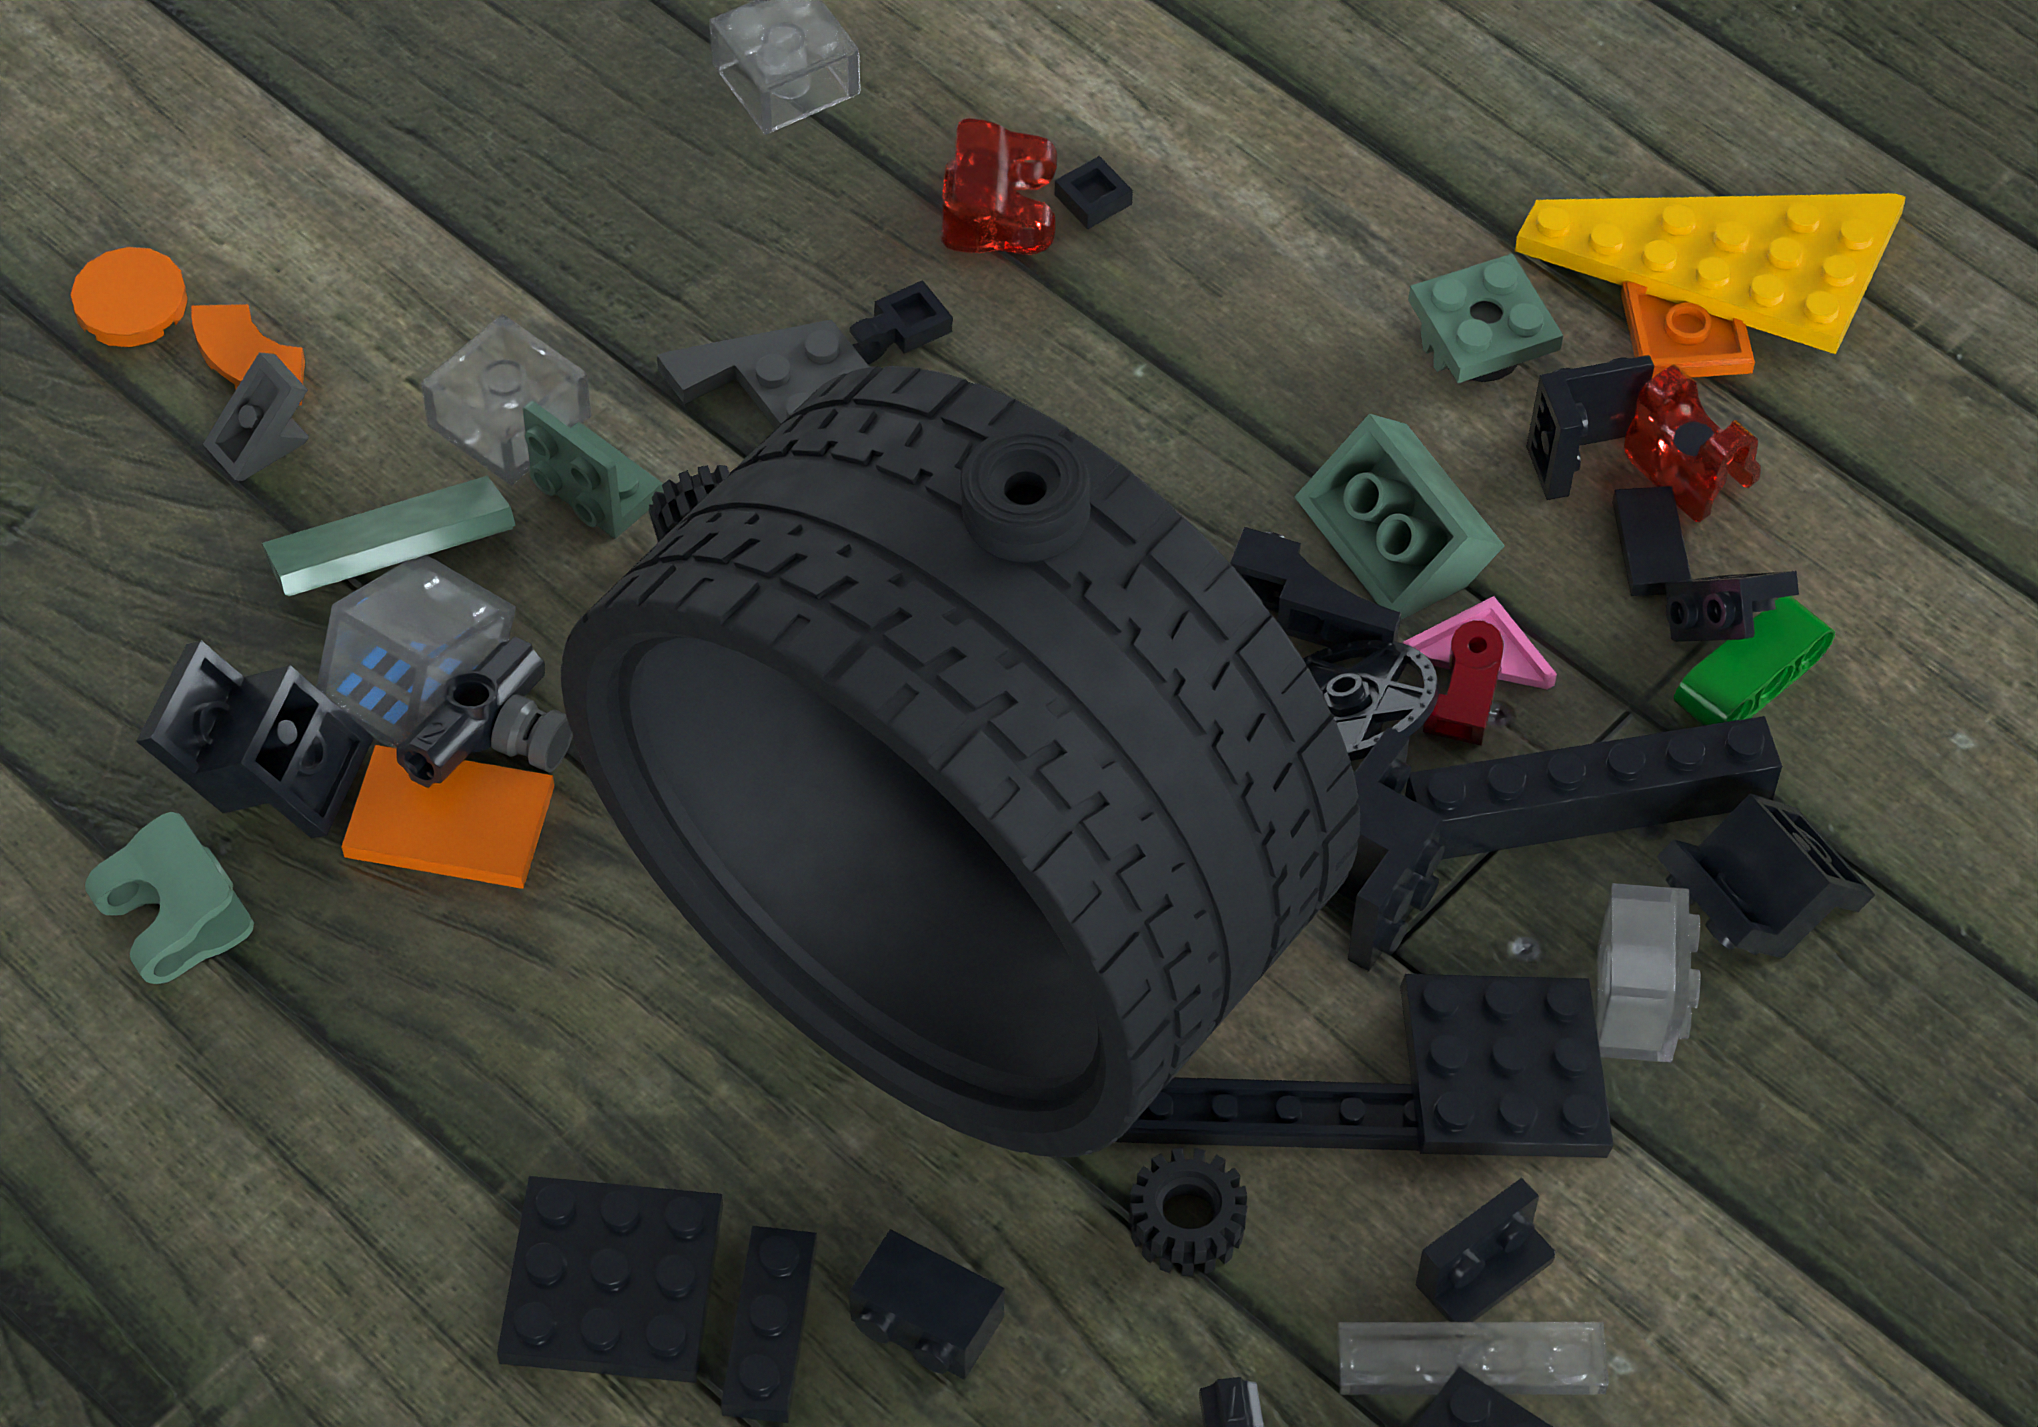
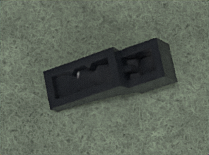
M1244 527L1230 564L1257 594L1266 609L1278 612L1277 622L1287 636L1325 647L1358 640L1397 642L1401 620L1400 612L1363 599L1326 578L1300 555L1301 543L1286 539L1278 533L1261 532Z

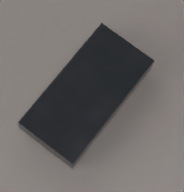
M1673 487L1615 489L1612 504L1631 596L1666 594L1665 583L1692 579Z

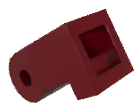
M1473 620L1462 624L1455 631L1451 640L1449 667L1452 677L1447 695L1439 694L1433 712L1424 722V733L1482 746L1504 651V640L1500 631L1494 625L1485 621Z

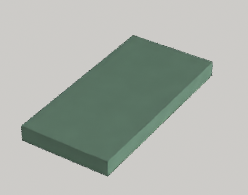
M487 475L266 541L262 545L272 572L284 594L289 597L511 530L516 524L511 506Z

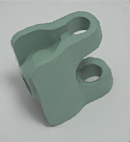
M168 812L162 814L147 824L124 848L96 866L86 879L85 891L98 910L105 915H124L145 904H160V911L155 921L135 938L130 951V959L142 978L151 984L167 983L179 977L201 961L219 955L236 946L253 931V918L234 892L233 882L211 850L201 845L185 819L179 813Z

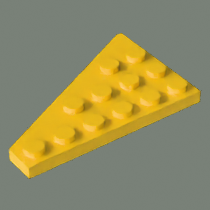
M1886 193L1536 200L1517 235L1515 252L1621 286L1622 282H1634L1648 287L1646 294L1677 304L1694 303L1703 307L1711 315L1733 321L1734 317L1742 320L1746 326L1836 354L1900 219L1906 196Z

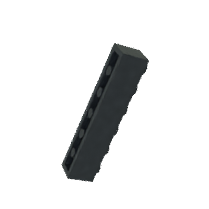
M1761 716L1411 772L1406 784L1405 797L1443 817L1439 843L1445 845L1442 860L1731 813L1749 794L1773 801L1783 766L1766 717Z

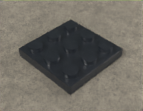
M1441 974L1404 975L1400 985L1420 1154L1608 1157L1614 1144L1589 978Z
M529 1176L497 1349L499 1364L696 1383L723 1211L722 1194Z

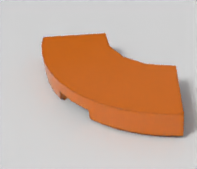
M249 304L191 306L193 330L202 357L211 370H216L221 376L233 383L235 389L239 386L259 352L275 354L303 384L305 368L303 348L280 345L263 336L252 322Z

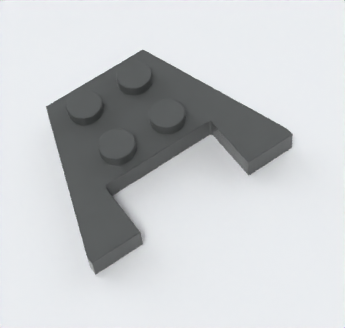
M832 319L668 351L657 355L658 371L684 404L732 380H737L774 429H777L809 396L829 380L844 373L848 374L853 370L869 367Z

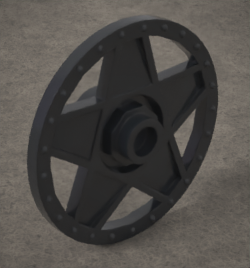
M1358 640L1334 645L1303 658L1328 704L1327 707L1331 715L1334 716L1350 761L1366 758L1384 733H1380L1384 722L1401 720L1392 729L1409 737L1424 724L1437 704L1439 682L1434 666L1422 652L1409 645L1395 641L1392 643L1381 642V640ZM1366 657L1350 669L1332 664L1350 658ZM1407 664L1413 666L1423 677L1424 688L1397 682Z

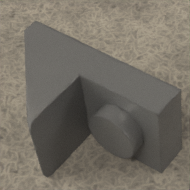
M259 352L203 445L234 480L244 481L302 446L309 439V436L292 418L308 389L275 354Z

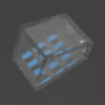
M428 555L405 561L332 604L316 688L376 740L388 747L397 748L444 701V685L450 677L460 672L473 671L501 642H509L516 606Z

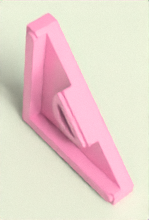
M1494 596L1403 642V644L1422 652L1431 661L1433 666L1450 669L1449 655L1451 640L1455 631L1464 623L1473 620L1485 621L1494 625L1500 631L1504 640L1499 680L1542 689H1549L1555 686L1556 672Z

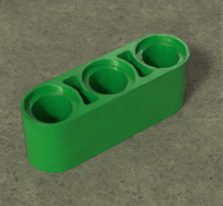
M1792 596L1778 598L1775 600V610L1762 611L1753 618L1754 637L1725 641L1685 676L1676 689L1674 702L1703 726L1752 718L1822 658L1835 638V631Z

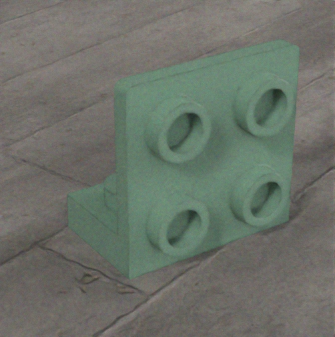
M530 401L522 408L526 431L524 437L528 446L530 461L529 473L533 482L545 494L549 496L555 494L569 504L580 520L590 527L598 526L616 539L649 510V505L653 504L652 496L656 491L663 493L662 482L578 421L570 428L534 401Z

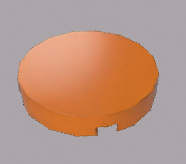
M125 247L103 253L84 266L75 277L71 291V299L78 325L84 331L86 329L94 334L97 341L108 346L134 347L156 341L165 335L164 329L169 327L173 321L175 326L184 316L188 301L181 270L168 256L149 248Z

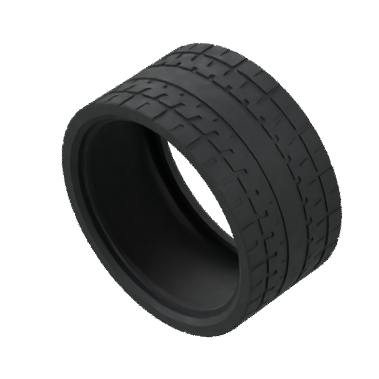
M876 366L853 370L848 374H841L823 384L577 621L564 646L563 663L561 665V690L568 724L573 733V740L582 763L618 830L656 884L688 923L726 964L769 1005L842 1064L852 1069L877 1088L921 1114L965 1135L1008 1150L1044 1157H1076L1100 1151L1117 1141L1337 892L1347 878L1357 853V839L1360 833L1359 804L1356 802L1358 792L1352 765L1334 716L1331 715L1327 707L1328 704L1297 649L1242 576L1170 503L1106 452L1042 412L978 383L974 384L966 379L950 374L915 367L886 366L882 368ZM1016 428L1042 429L1065 438L1080 452L1089 472L1090 515L1085 530L1080 538L1066 551L1052 558L1036 562L1009 561L990 554L971 537L962 515L960 479L968 456L985 439L997 433ZM1019 485L1012 488L1006 497L1018 505H1031L1040 501L1045 493L1034 485Z

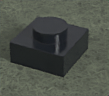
M1098 156L1056 179L1054 195L1088 230L1131 206L1133 190Z

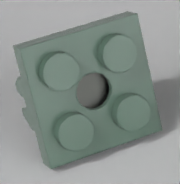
M1513 253L1410 286L1408 301L1422 323L1421 338L1423 350L1426 354L1434 352V368L1436 372L1449 369L1457 383L1467 380L1478 382L1500 380L1511 374L1520 363L1561 350L1564 335Z

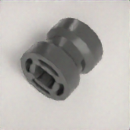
M515 694L506 701L498 714L492 731L491 745L494 750L510 757L518 754L526 756L529 764L549 773L554 771L563 760L570 746L573 733L570 730L566 714L555 709L546 713L539 710L536 702Z

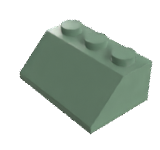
M1369 414L1295 495L1298 503L1377 604L1400 612L1401 620L1466 588L1505 546L1409 426L1405 423Z

